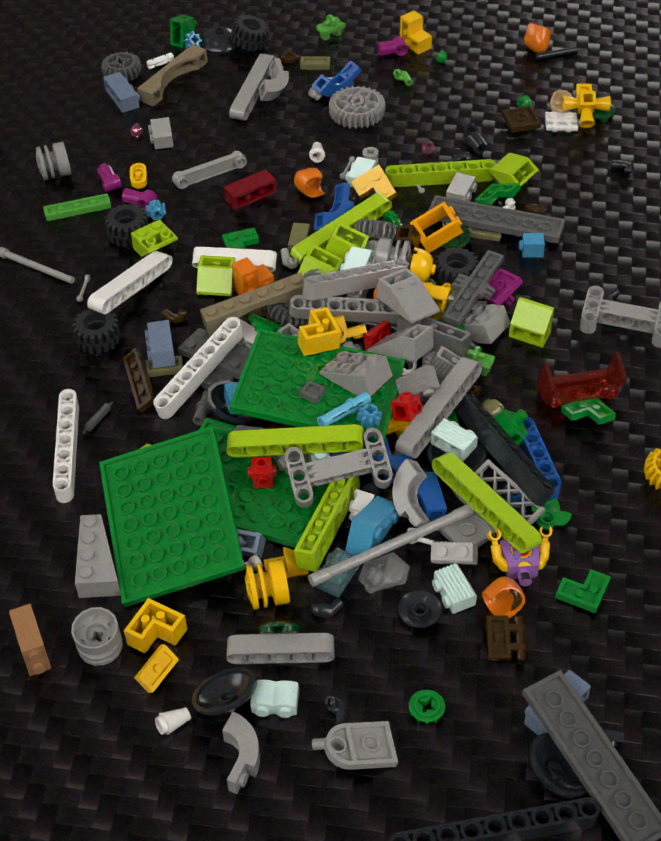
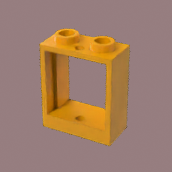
M445 201L410 222L420 233V241L429 253L463 233L460 227L463 225L458 216L454 217L456 215L452 206L448 207ZM447 215L452 221L451 223L428 237L425 236L423 233L424 229Z

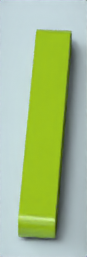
M487 159L391 165L386 167L385 175L392 187L417 186L418 184L420 186L451 184L457 172L476 177L475 182H487L495 179L489 170L496 165V162Z
M375 193L296 244L290 251L291 257L297 258L298 263L302 265L312 244L325 250L338 221L354 229L358 220H377L382 217L384 212L391 209L392 202L381 193Z
M352 424L232 431L228 434L226 453L236 458L285 455L286 451L291 447L299 448L303 454L353 452L363 448L364 429L360 425Z
M448 452L432 460L433 471L495 530L499 529L501 536L518 552L526 553L542 543L540 533L454 453Z

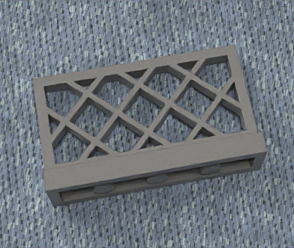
M489 459L474 472L484 482H494L493 490L497 494H508L507 503L511 507L522 506L521 516L531 525L546 511L544 507L537 506L531 502L519 486ZM488 467L494 470V477L483 478V472ZM497 481H506L508 489L497 490ZM453 490L456 497L466 505L467 503ZM520 493L522 495V502L511 503V494ZM525 506H535L538 509L533 515H525Z

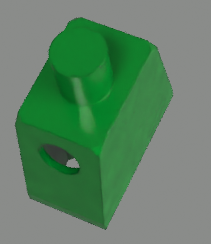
M179 15L170 19L172 46L184 48L186 46L183 42L186 39L184 35L190 34L192 31L195 34L197 22L193 17Z
M519 409L517 412L503 410L494 419L519 446L527 435L523 422L528 415L522 409Z

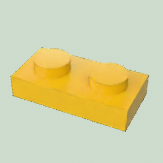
M162 644L134 678L148 693H153L179 659L165 644Z

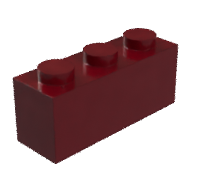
M266 169L224 187L225 200L234 210L277 192L276 179Z

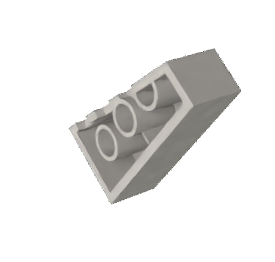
M101 514L80 516L75 586L79 598L121 596Z

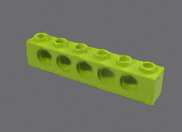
M359 476L329 484L294 549L297 568L314 572L318 571L348 512L351 500H354L355 490L360 489Z

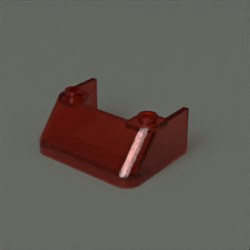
M615 352L607 369L552 377L549 362H546L541 370L536 386L547 405L558 407L571 402L605 397L608 399L615 398L626 383L627 376L620 352Z

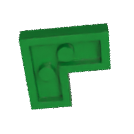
M519 183L491 184L475 201L480 204L492 205L499 197H514L521 188Z
M255 228L222 235L226 248L246 249L245 246L259 243V237Z
M250 313L248 317L251 326L255 328L256 332H258L259 328L277 332V330L283 327L281 324Z
M595 396L561 405V412L571 421L589 416L598 425L615 420L616 413Z
M591 569L584 585L563 577L555 598L596 614L611 576Z

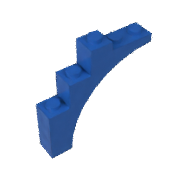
M385 438L384 444L393 473V483L401 464L406 459L412 460V457L392 455L387 438ZM335 452L329 454L330 457H333L349 452ZM375 455L373 459L378 462L382 461L383 457ZM425 472L427 477L420 484L417 497L420 507L431 522L444 516L447 507L436 473ZM380 474L383 475L386 479L389 478L386 474Z

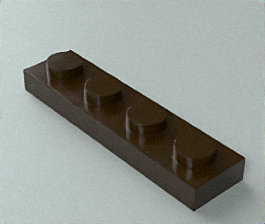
M135 347L123 357L137 410L143 413L154 404L155 396L141 350Z

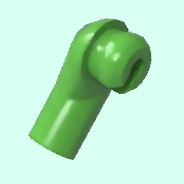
M396 69L393 72L397 80L404 81L407 86L412 85L413 81L406 71Z

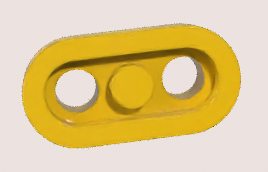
M136 163L130 167V181L134 188L141 189L147 185L146 166L142 163Z

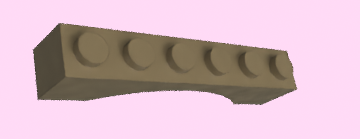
M193 44L137 88L140 101L154 107L163 99L164 89L171 80L186 72L198 70L208 62L206 49Z
M300 272L201 309L203 324L209 336H212L223 322L230 317H237L239 319L246 313L266 305L277 303L290 304L293 296L303 295L304 277Z

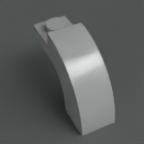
M274 58L269 66L271 80L264 79L258 88L261 101L274 100L281 94L288 83L289 73L288 71H283L279 58Z
M406 459L399 467L394 478L393 502L399 516L408 518L413 526L420 527L430 522L420 507L417 497L419 486L427 475L417 461Z
M232 711L222 731L224 742L233 745L239 752V757L227 778L228 790L237 794L240 787H244L247 783L249 775L256 777L260 765L258 738L251 724L244 717Z

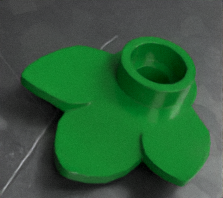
M555 498L547 501L544 506L546 511L536 520V524L540 528L543 526L544 530H549V527L564 526L569 522L572 514L560 511L559 502ZM531 506L532 512L535 513L538 509L535 506Z

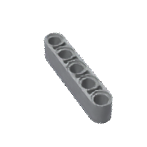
M329 633L232 635L227 639L226 659L232 664L329 662L334 659V636Z

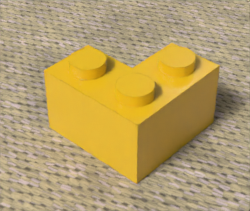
M415 11L400 16V37L404 38L408 48L418 55L432 49V36L423 30V16Z
M380 165L351 181L361 199L374 191L381 193L388 200L397 196L396 191Z
M328 307L310 310L309 324L299 327L297 344L304 356L340 348L341 330Z
M148 598L124 630L127 645L146 653L158 637L176 646L187 631L185 615Z

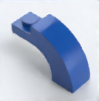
M350 60L336 76L327 78L321 74L312 86L324 96L332 97L341 88L346 89V87L351 88L352 85L354 86L352 81L362 70Z
M341 183L335 185L333 206L329 212L315 214L314 230L318 231L353 208L354 202L349 201L350 184Z

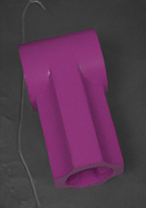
M400 36L394 38L393 41L377 44L379 56L390 54L403 56L408 52V46L404 38Z
M106 163L101 164L97 169V173L101 179L104 191L108 192L121 188L118 174H114L110 165H106Z
M125 188L122 195V202L140 206V209L143 208L145 212V206L149 205L150 201L157 200V195L151 190H146L143 193Z

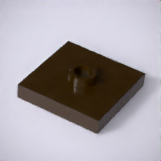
M531 105L502 110V117L511 133L541 128L542 123Z

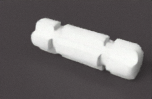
M168 53L166 56L162 55L153 60H148L146 62L147 67L152 69L155 66L167 64L174 59V55Z

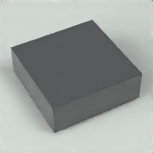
M308 380L299 392V397L317 404L325 393L326 387Z

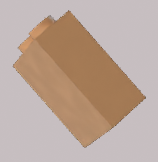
M31 604L10 610L9 614L29 675L41 674L51 669Z

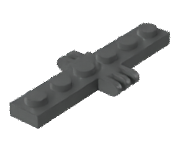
M488 250L470 277L458 274L450 287L459 293L443 314L442 321L459 327L477 299L492 298L496 290L490 287L489 281L504 261V255Z

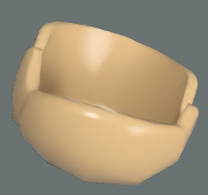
M565 90L555 91L550 100L551 110L558 113L570 112V110L562 111L561 101L563 95L573 97L572 94Z

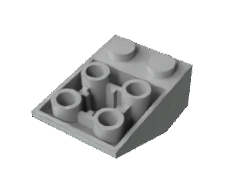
M404 268L378 278L376 297L411 324L440 312V309L419 277L409 269Z
M479 303L473 305L460 325H464L465 331L471 333L472 341L491 344L511 322L504 305H485Z
M415 324L385 336L367 349V352L415 362L434 348L433 327Z
M347 351L338 353L320 371V375L351 393L360 395L363 392H367L370 397L393 376L386 356Z

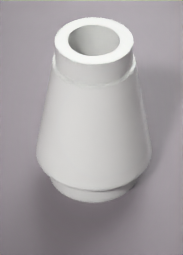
M319 142L313 144L309 153L310 159L314 162H321L325 158V152L322 144Z
M186 707L159 713V716L155 718V724L161 735L165 733L169 735L191 719L190 713Z

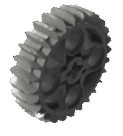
M352 85L351 88H341L340 91H336V94L332 95L329 101V113L335 123L343 124L344 127H355V129L361 127L362 129L366 126L368 128L369 125L374 126V123L377 124L384 117L385 100L380 92H376L375 89L371 90L370 87L365 88V86L353 87Z

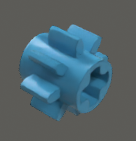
M192 31L190 34L184 35L186 37L183 40L186 45L185 48L190 47L192 44L200 47L199 43L202 40L199 34H194V31Z
M159 200L150 201L149 205L145 206L147 217H151L153 221L162 219L163 215H166L165 203L161 204Z
M366 404L364 407H359L356 420L361 421V426L365 428H373L375 425L379 426L382 412L378 411L377 406Z

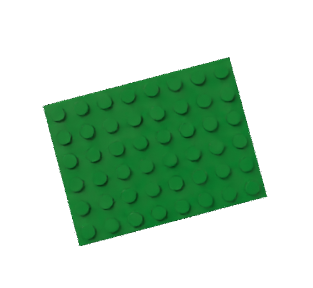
M259 328L231 400L229 412L296 427L319 426L317 422L319 416L346 403L347 399L358 396L320 375V371L342 351L362 354L377 353L340 346L339 349L304 356L297 344V336ZM391 356L386 357L393 376L371 396V403H369L377 406L378 411L382 412L379 426L375 425L373 428L381 432L384 442L392 415L391 401L396 399L398 392L395 380L402 376L405 359ZM308 380L326 387L325 393L317 404L299 397V392ZM356 412L354 414L350 413L329 426L352 424L361 426V421L356 420L358 413ZM369 437L367 439L371 443L378 441L376 437Z
M205 418L199 430L213 426L215 429L236 528L261 533L266 540L295 548L330 483L312 487V505L308 508H301L295 502L289 475L284 470H280L274 458H271L272 465H276L277 477H273V487L253 489V479L248 478V466H252L251 458L269 456L238 458L229 456L226 453L228 434L234 431L236 426ZM298 474L294 477V479L296 481H301L304 479V476ZM302 493L299 496L301 500L309 498V495L306 493Z
M213 426L99 462L121 600L124 607L146 601L148 598L153 599L245 570L224 468Z

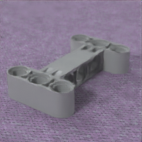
M591 286L588 289L580 321V330L583 333L590 334L595 332L597 323L653 333L652 344L661 348V302L657 310L604 300V290L599 286Z
M370 428L365 431V449L305 463L303 453L299 448H289L285 453V462L296 504L301 508H308L312 505V487L372 473L374 483L378 488H388L392 483L393 473L381 432L376 428ZM369 437H376L378 441L371 443L367 439ZM380 455L383 457V460L377 462L373 457ZM292 456H298L300 458L297 462H291L289 460V458ZM301 474L304 476V479L296 481L294 477ZM386 474L389 478L387 480H380L378 476ZM302 493H306L309 495V498L301 500L299 496Z

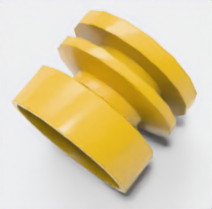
M282 559L268 561L266 572H263L260 563H257L256 574L253 573L252 565H246L245 585L248 599L254 610L259 609L258 599H262L264 608H267L268 597L273 598L276 606L290 603L287 577Z

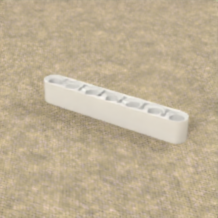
M153 251L94 292L88 299V308L102 314L109 313L166 272L172 265V256L159 251Z
M237 317L226 319L156 396L154 406L160 418L168 419L172 417L241 340L244 332L241 322Z
M66 389L60 393L58 404L53 488L56 499L61 503H67L73 499L75 487L79 404L76 392L72 389Z

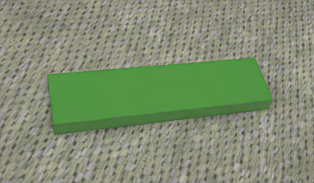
M107 193L44 206L43 209L46 220L51 221L111 208V203Z

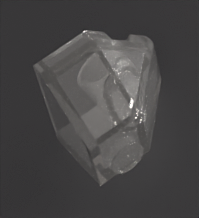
M392 552L364 563L359 581L369 593L390 589L405 584L410 566Z

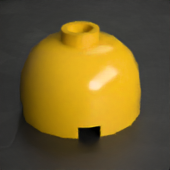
M415 247L413 251L416 254L411 258L409 270L416 274L421 282H425L430 274L434 275L436 265L433 264V258L429 252Z

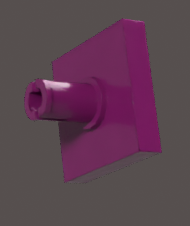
M500 268L489 281L490 287L496 290L491 299H483L491 304L501 305L504 302L506 306H509L515 300L511 294L523 281L520 277Z

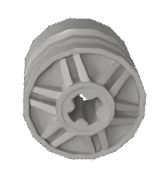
M63 142L53 143V151L49 152L46 145H44L45 153L41 152L40 147H36V160L44 181L48 180L47 172L51 173L52 179L55 178L56 170H58L61 177L71 175Z
M379 239L375 264L402 259L407 261L410 266V241L405 240L402 248L401 240H398L396 247H393L392 239Z
M95 607L82 611L75 618L71 633L79 655L86 663L94 666L105 665L119 656L123 647V639L113 613L107 609Z

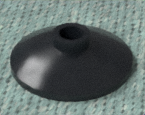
M421 590L407 593L400 600L398 606L401 619L409 626L415 628L432 626L439 620L442 610L440 601L436 596Z

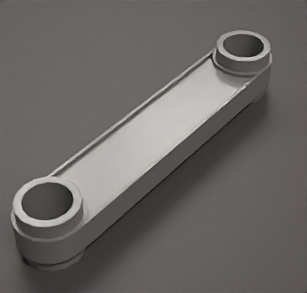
M234 151L232 154L184 171H177L173 174L172 180L179 189H184L188 185L236 168H243L247 160L240 151Z

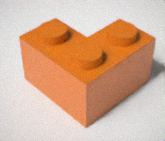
M248 257L232 263L234 290L239 295L274 282V275L264 264L255 267Z

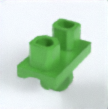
M329 14L326 16L324 23L316 25V30L320 32L323 40L330 39V33L338 36L346 25L338 17H333Z
M476 346L475 350L468 349L467 354L464 356L465 358L481 362L482 371L480 375L484 376L489 373L495 361V356L482 353L480 346Z

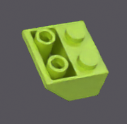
M508 153L489 171L500 184L519 183L522 186L539 169L528 157Z
M160 219L131 232L133 248L141 257L178 240V237Z
M338 221L325 250L344 259L342 262L344 264L346 252H349L351 247L364 249L370 236Z
M312 244L298 273L301 272L304 277V273L319 269L321 274L339 271L344 259Z
M201 255L198 264L197 294L232 296L234 287L232 263L236 262L235 257Z
M519 297L510 323L509 337L543 348L551 333L554 308Z

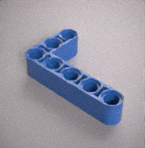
M527 417L523 422L527 435L519 446L554 486L555 491L549 500L557 499L560 493L561 479L532 418ZM520 493L511 494V503L522 502V495ZM504 494V497H503V499H504L506 502H507V495H508V494Z

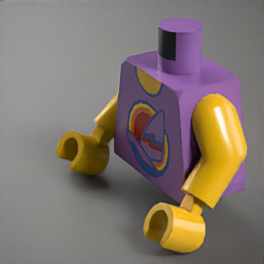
M543 526L539 529L542 543L526 553L518 552L507 540H500L498 544V540L501 538V531L499 529H496V538L491 536V530L488 531L487 538L492 542L490 546L494 564L502 572H505L507 577L519 579L521 586H529L532 583L531 578L538 576V570L544 568L549 558L550 542H548V537L552 534L551 527H549L548 535L542 533Z

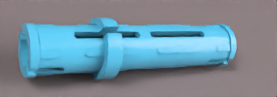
M363 392L355 398L347 399L346 403L317 418L319 426H329L350 413L358 412L359 407L371 403V397L367 392Z

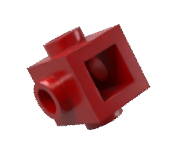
M403 392L399 397L391 401L393 419L396 421H412L422 411L420 395Z
M271 457L251 458L252 466H248V478L253 479V489L272 488L273 477H277L276 465H272Z

